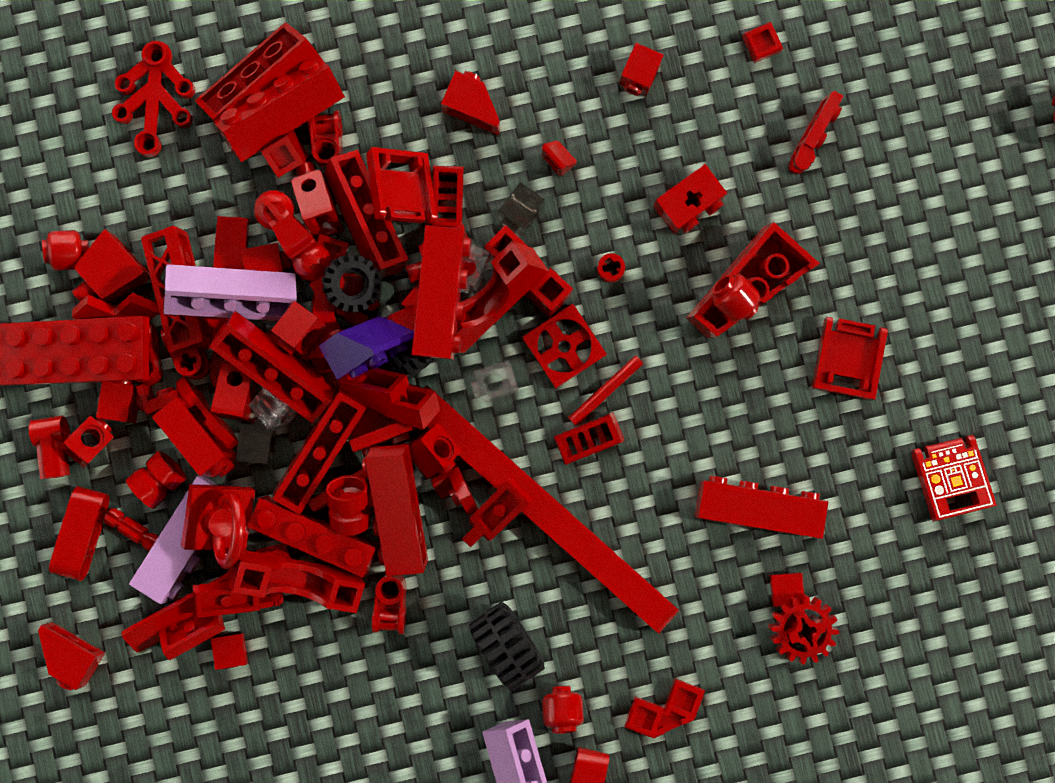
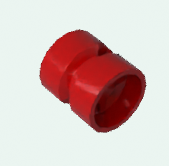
M158 450L146 461L147 469L140 468L126 479V483L138 499L148 507L155 509L165 500L167 496L166 489L175 491L187 480V476L169 455L162 450Z
M344 475L330 481L326 487V496L330 509L328 513L331 529L335 533L344 536H354L367 530L371 525V514L366 481L354 475Z

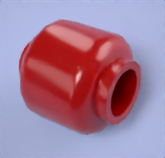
M76 230L49 232L47 239L42 240L44 264H50V267L55 271L75 270L76 263L89 248L88 240H81V236Z
M741 274L725 275L713 287V304L730 321L748 320L758 311L760 293Z
M571 686L552 687V693L542 698L543 724L550 728L553 734L577 732V727L584 722L582 696L576 692H571Z

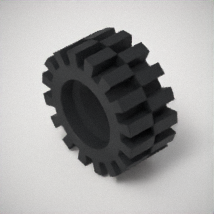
M344 255L330 262V265L324 270L325 274L321 282L323 283V294L326 295L328 302L332 303L334 307L347 312H359L369 308L370 304H374L376 296L380 295L381 292L379 285L382 284L381 278L378 276L379 271L373 266L374 263L359 255ZM348 271L359 273L363 279L362 290L354 296L346 295L340 288V278Z
M413 342L407 345L409 349L392 357L387 363L392 372L405 374L408 380L437 359L412 355Z

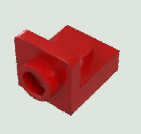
M145 384L136 386L138 392L136 395L137 405L146 415L153 416L175 397L182 398L179 391L175 390L174 387L156 392L157 397L155 398L151 386Z
M458 466L451 469L445 475L441 476L439 474L430 480L440 499L450 495L455 506L462 505L467 515L478 510L467 481Z

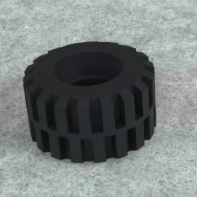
M499 602L469 622L470 633L478 649L497 678L508 689L513 691L545 669L544 660L514 612L505 603Z

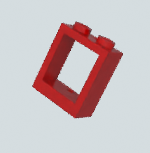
M175 397L152 416L154 421L199 476L216 477L218 475L221 478L235 467L233 462L239 458L232 449L225 447L209 432L203 424L204 420L194 409H190L183 398Z

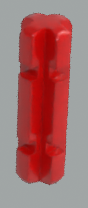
M111 508L105 515L104 522L112 528L117 527L118 532L137 544L141 543V547L150 551L159 536L155 533H149V529L129 516L124 517L125 514L117 508Z

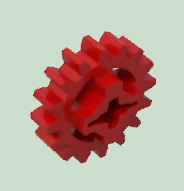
M802 594L800 601L794 596H789L790 604L786 606L780 602L779 606L782 609L780 614L777 612H772L771 614L777 621L776 623L768 624V628L776 632V634L770 637V640L774 644H779L776 650L781 655L786 653V658L791 662L797 656L798 661L802 665H805L807 657H810L814 663H817V654L822 653L826 657L829 655L826 650L827 645L836 646L831 636L839 634V630L832 626L838 619L834 615H828L832 610L831 607L827 604L821 606L822 600L814 597L810 602L809 596L806 594ZM804 609L813 610L817 612L819 616L813 615L809 617L805 613ZM802 621L808 625L805 628V637L800 633L802 631ZM799 642L803 649L792 647L788 643Z

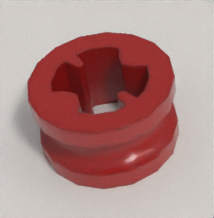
M614 253L601 257L597 266L599 277L609 283L621 279L625 271L624 260ZM611 261L612 264H618L620 268L616 269L618 274L612 276L610 272H604L603 267L605 268L607 265L605 262Z

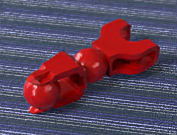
M269 190L262 193L254 204V216L257 222L263 228L274 231L285 254L289 259H292V267L295 273L301 279L308 281L314 294L311 301L312 313L328 327L325 332L341 329L334 316L335 307L332 303L328 302L322 290L323 283L321 282L325 274L324 270L332 262L328 249L322 244L315 242L316 240L309 230L294 216V205L285 193L278 190ZM344 273L340 278V288L348 296L357 295L363 288V279L361 276L353 273ZM376 299L375 303L370 304L366 310L374 311L380 307L378 300Z

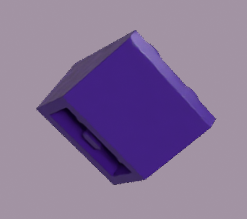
M379 316L336 333L319 345V348L336 379L347 375L354 379L367 372V366L372 367L373 370L379 368L389 361L388 355L395 357L409 349L406 343L413 340L414 331Z

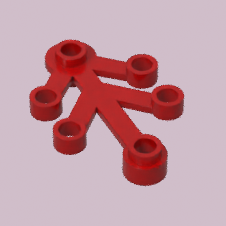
M161 41L147 43L141 53L142 60L126 74L119 75L114 83L116 89L121 94L130 95L135 91V82L149 72L148 83L123 104H117L112 109V116L118 123L128 124L133 119V112L146 102L144 131L138 133L134 139L136 150L145 157L156 156L162 148L161 140L157 136L160 102L171 113L172 119L178 127L188 128L193 122L191 113L187 109L181 108L161 85L163 72L175 84V91L181 98L189 99L194 96L196 91L194 84L189 79L184 78L171 64L173 58L172 51L167 44ZM162 53V58L159 61H153L155 54ZM128 80L130 82L129 86L126 89H121L122 82ZM183 85H190V89L188 90V92H181V87ZM121 110H127L124 118H118ZM181 114H187V119L184 122H178V117ZM154 141L153 149L146 150V144Z

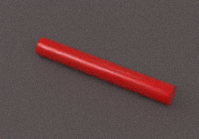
M636 355L631 358L577 408L568 419L577 426L643 365V362Z

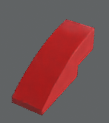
M367 366L368 371L354 379L347 375L338 381L339 387L368 407L412 427L424 430L440 412L436 391L409 385L407 375L379 368L373 370L372 367Z

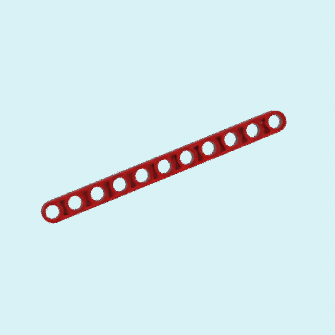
M428 385L424 387L425 389L432 390ZM436 393L440 412L427 427L430 428L439 422L462 450L459 456L497 490L512 476L534 498L522 512L652 629L660 634L680 610Z

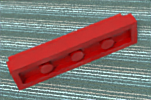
M173 225L142 236L141 241L169 353L176 354L193 347L204 350L210 349L209 346L214 338L209 317L164 314L165 294L163 289H165V285L162 284L160 276L166 264L196 266L188 233ZM165 238L167 248L163 256L159 258L154 254L152 243ZM181 323L187 326L190 339L177 344L175 332Z

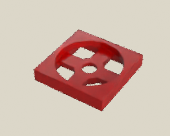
M571 304L522 337L555 389L607 355L574 304ZM560 320H570L578 323L580 329L569 336L563 334L556 323ZM546 330L553 340L552 348L540 355L538 352V340L540 334ZM588 339L591 343V352L588 360L582 363L576 354V346ZM561 341L569 342L570 350L568 352H561L558 345ZM558 358L565 359L572 371L558 372L549 368L548 365Z

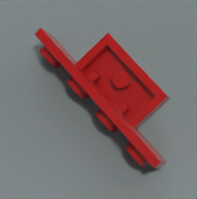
M228 573L222 575L221 577L213 580L210 583L228 581ZM192 592L123 630L121 635L137 653L161 641L162 652L170 661L224 631L225 626L222 615L202 618L195 617Z

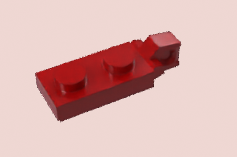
M511 476L469 518L468 522L473 528L462 540L470 548L482 536L487 541L492 540L534 498Z

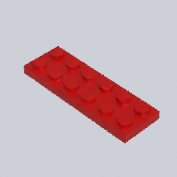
M131 316L0 323V386L149 380V317Z

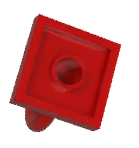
M189 485L181 540L182 548L184 550H213L215 559L220 567L224 569L233 568L238 563L242 551L247 548L249 528L247 526L252 515L255 490L252 487Z

